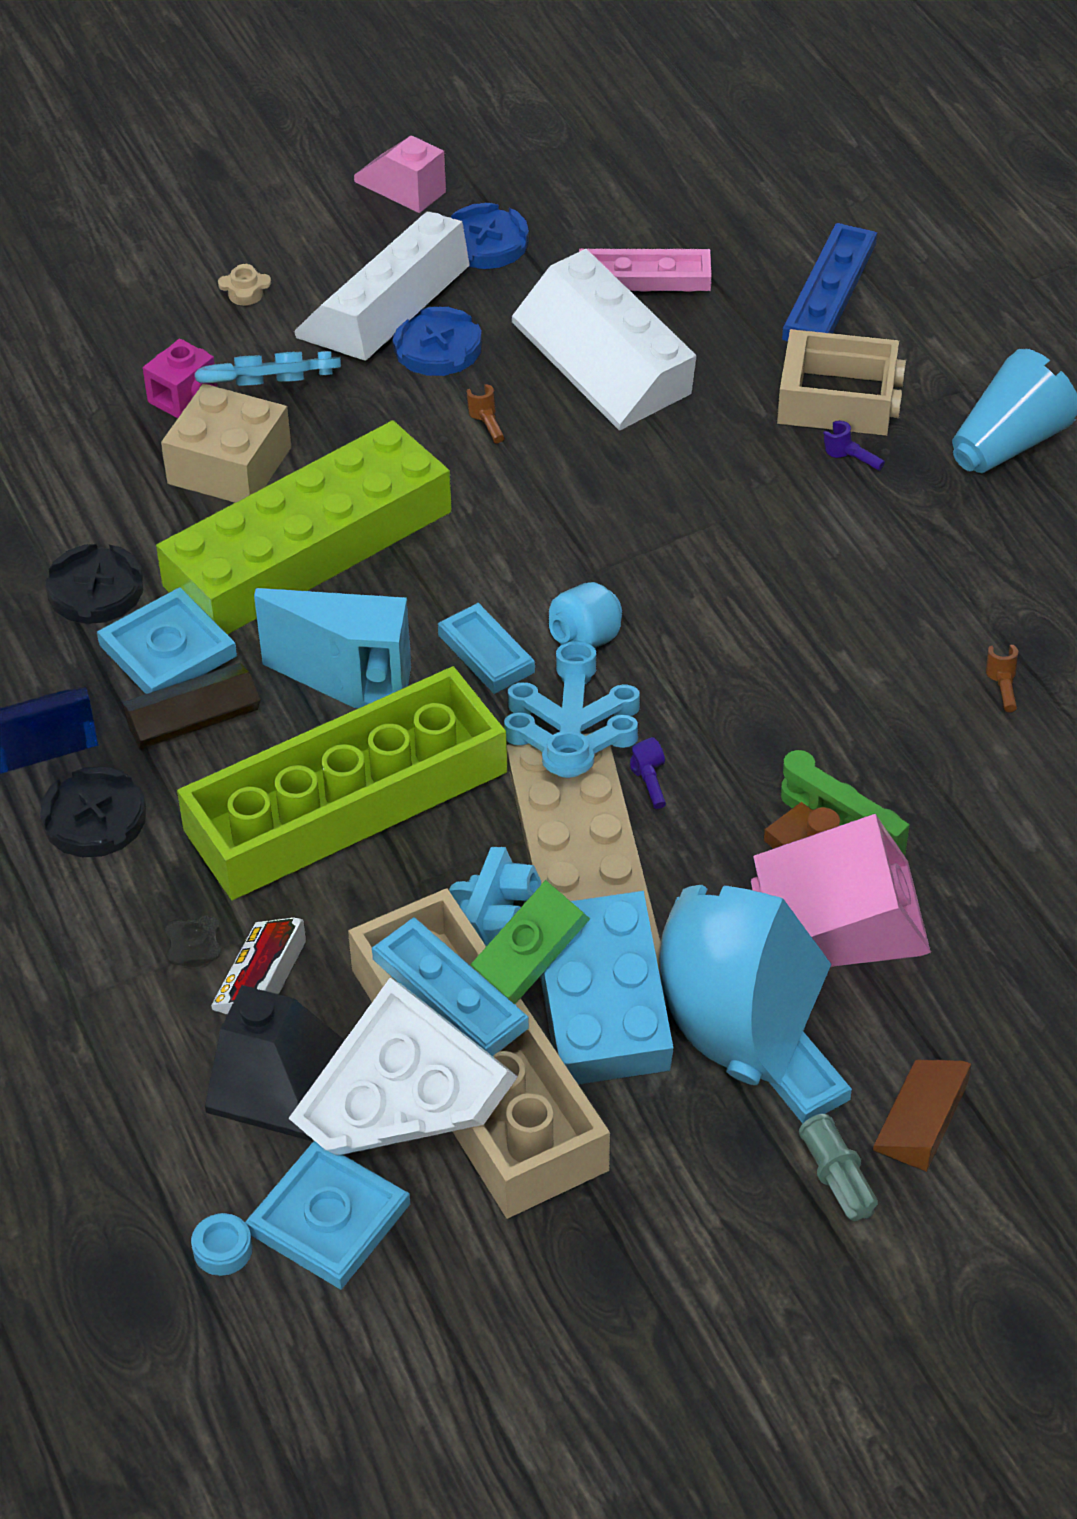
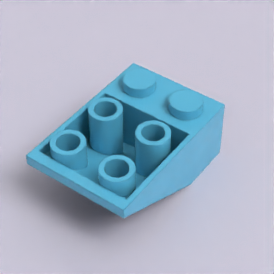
M255 589L254 599L263 665L353 708H361L408 686L411 671L407 598L284 589Z

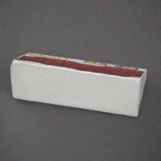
M287 918L256 922L211 1005L212 1010L228 1014L241 985L279 994L306 942L303 919Z

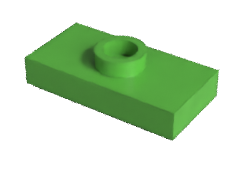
M545 880L470 965L513 1004H516L586 925L590 918Z

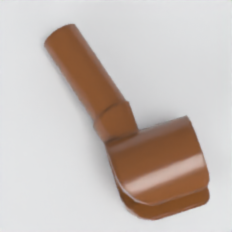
M488 384L484 385L485 395L483 396L473 395L471 390L467 389L469 416L482 420L494 443H501L504 440V435L494 415L496 410L493 387Z
M993 645L989 646L986 674L992 680L998 681L1004 711L1014 712L1017 706L1012 683L1016 675L1018 649L1016 646L1010 645L1008 656L1001 657L993 652Z

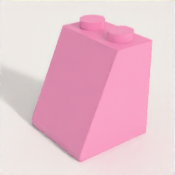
M876 814L753 856L758 877L751 879L752 890L783 898L830 961V967L918 957L931 953L908 860Z

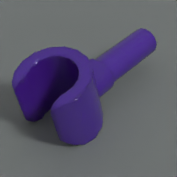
M840 420L834 421L833 434L827 431L823 432L824 446L829 456L839 458L850 455L878 471L884 466L885 461L852 441L849 423Z
M651 737L632 747L633 755L630 758V768L635 775L642 776L653 807L661 809L666 805L654 769L664 765L665 756L659 742Z

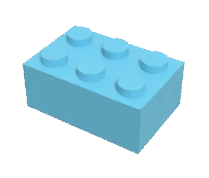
M644 891L571 901L590 920L540 976L553 1048L577 1084L670 1071L673 1042Z

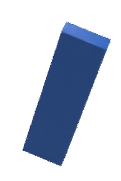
M840 223L835 224L783 327L782 340L788 341L790 329L833 334L876 246L877 232Z

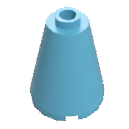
M1018 349L1006 359L952 440L953 456L957 463L967 471L974 470L978 473H984L1070 427L1077 416V392L1069 378L1062 371L1055 376L1044 365L1050 360L1044 355L1030 349Z

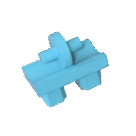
M491 847L480 875H472L469 882L461 881L452 884L449 891L487 946L521 908L520 906H513L514 900L527 901L540 887L541 879L534 865L513 863L506 847Z

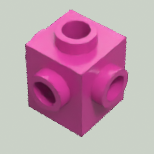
M178 339L142 367L148 402L179 418L203 384L196 381V371L201 367L214 365V356L204 349L197 348L182 339ZM204 383L207 385L218 387L217 383Z

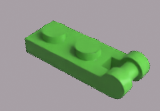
M795 750L785 756L783 775L785 778L782 781L781 799L786 805L794 808L800 802H803L812 810L821 807L830 808L839 815V826L876 814L905 856L909 823L902 820L892 810L884 809L859 794L851 785L841 783L815 767V760L810 753Z

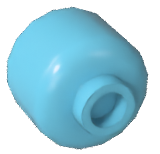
M598 583L580 584L560 593L552 600L549 608L550 632L561 645L580 641L597 648L610 642L617 636L621 627V604L615 594Z

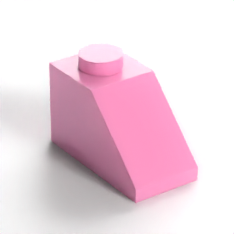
M411 135L382 153L354 175V181L420 213L446 193L444 151Z

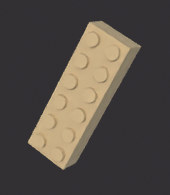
M448 888L348 930L352 971L372 1002L389 978L394 979L373 960L372 947L413 917L469 965L485 949L486 945ZM521 998L515 1005L529 1017V1029L493 1056L518 1076L484 1125L452 1131L506 1219L609 1171V1130Z

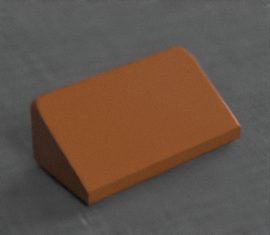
M915 1060L874 1144L873 1151L927 1172L966 1090L971 1063L954 1060Z

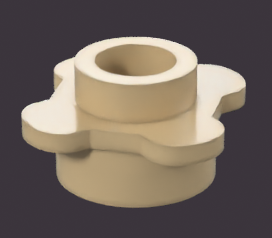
M240 264L231 271L230 275L222 276L218 280L219 288L223 291L228 290L229 299L233 303L243 306L252 305L260 301L263 297V289L271 285L270 276L258 273L250 264Z

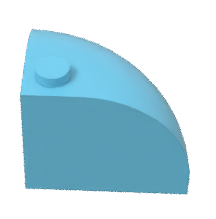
M703 885L687 887L683 889L680 897H677L672 907L660 943L659 970L667 1006L676 1024L691 1044L707 1058L727 1067L726 1072L730 1076L750 1085H758L760 1079L780 1085L831 963L783 898L731 886H723L719 896L705 895L708 889Z

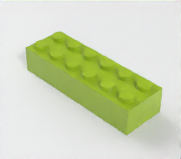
M392 420L156 544L162 586L169 593L180 587L228 635L257 619L254 599L256 588L308 591L451 512L450 470Z
M452 666L178 789L177 794L183 830L231 901L507 773L506 730L455 667Z

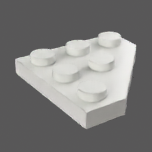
M389 978L289 1119L326 1151L335 1155H342L484 1125L518 1076L405 986Z

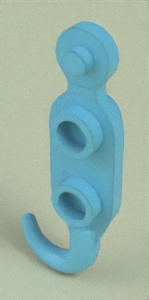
M331 351L318 352V358L302 360V352L275 353V362L262 363V356L260 355L234 357L235 366L231 363H224L199 368L195 373V379L199 383L231 382L236 379V385L244 386L264 384L263 375L276 374L277 381L304 380L303 371L319 369V375L333 374L332 368L341 367V357H331Z

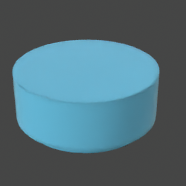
M226 1213L211 1215L202 1220L193 1231L191 1244L194 1259L197 1265L209 1274L222 1276L235 1273L243 1268L251 1257L252 1241L250 1230L247 1224L235 1215Z

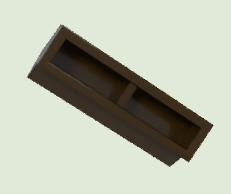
M241 663L124 701L122 706L129 730L135 738L138 749L141 750L256 711L261 700L250 672Z

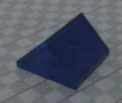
M73 687L0 708V774L98 746L86 687Z

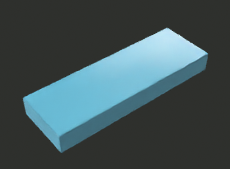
M415 917L372 947L373 960L490 1055L494 1056L529 1029V1017Z

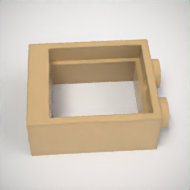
M790 329L780 385L777 424L833 430V422L840 420L849 423L851 432L887 436L889 417L899 418L902 390H895L893 387L903 388L906 360L897 359L899 341ZM804 373L882 381L881 395L802 387Z

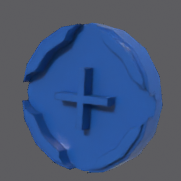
M480 203L461 208L451 215L452 219L462 221L470 264L468 267L479 269L500 268L515 262L527 249L529 244L527 222L516 210L509 208V212L499 210L498 204Z
M428 307L421 309V315L413 317L410 321L407 319L393 334V349L399 363L410 371L427 376H445L461 372L474 364L481 354L482 336L478 323L475 325L472 322V317L464 311L450 307Z

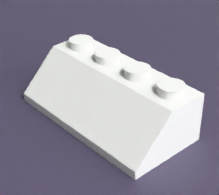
M427 211L316 309L294 331L296 338L366 361L393 336L396 329L407 319L410 321L470 266L462 221Z
M587 249L551 265L512 315V323L619 431L692 393L696 354Z

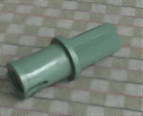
M828 1114L812 1116L801 1125L799 1135L805 1141L819 1166L817 1169L819 1180L821 1183L830 1186L848 1219L858 1221L862 1218H870L875 1213L874 1208L878 1205V1200L860 1170L861 1159L856 1151L848 1149L835 1127L832 1117Z

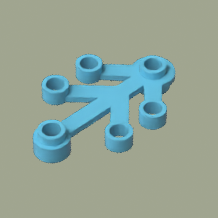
M580 641L565 643L556 651V671L564 682L562 708L538 693L535 685L524 682L516 683L508 689V708L513 714L508 715L504 720L507 742L513 745L531 744L542 752L543 766L551 773L563 778H573L588 771L594 764V754L610 745L620 748L630 747L638 740V722L632 717L640 709V692L636 687L631 685L615 686L608 695L583 708L585 684L591 680V677L596 672V650L592 645ZM530 713H534L560 730V732L552 735L537 726L534 717ZM610 715H616L608 720L607 726L587 736L581 734V731Z

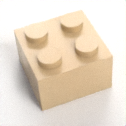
M203 383L161 442L167 484L235 503L265 488L291 449L287 406Z

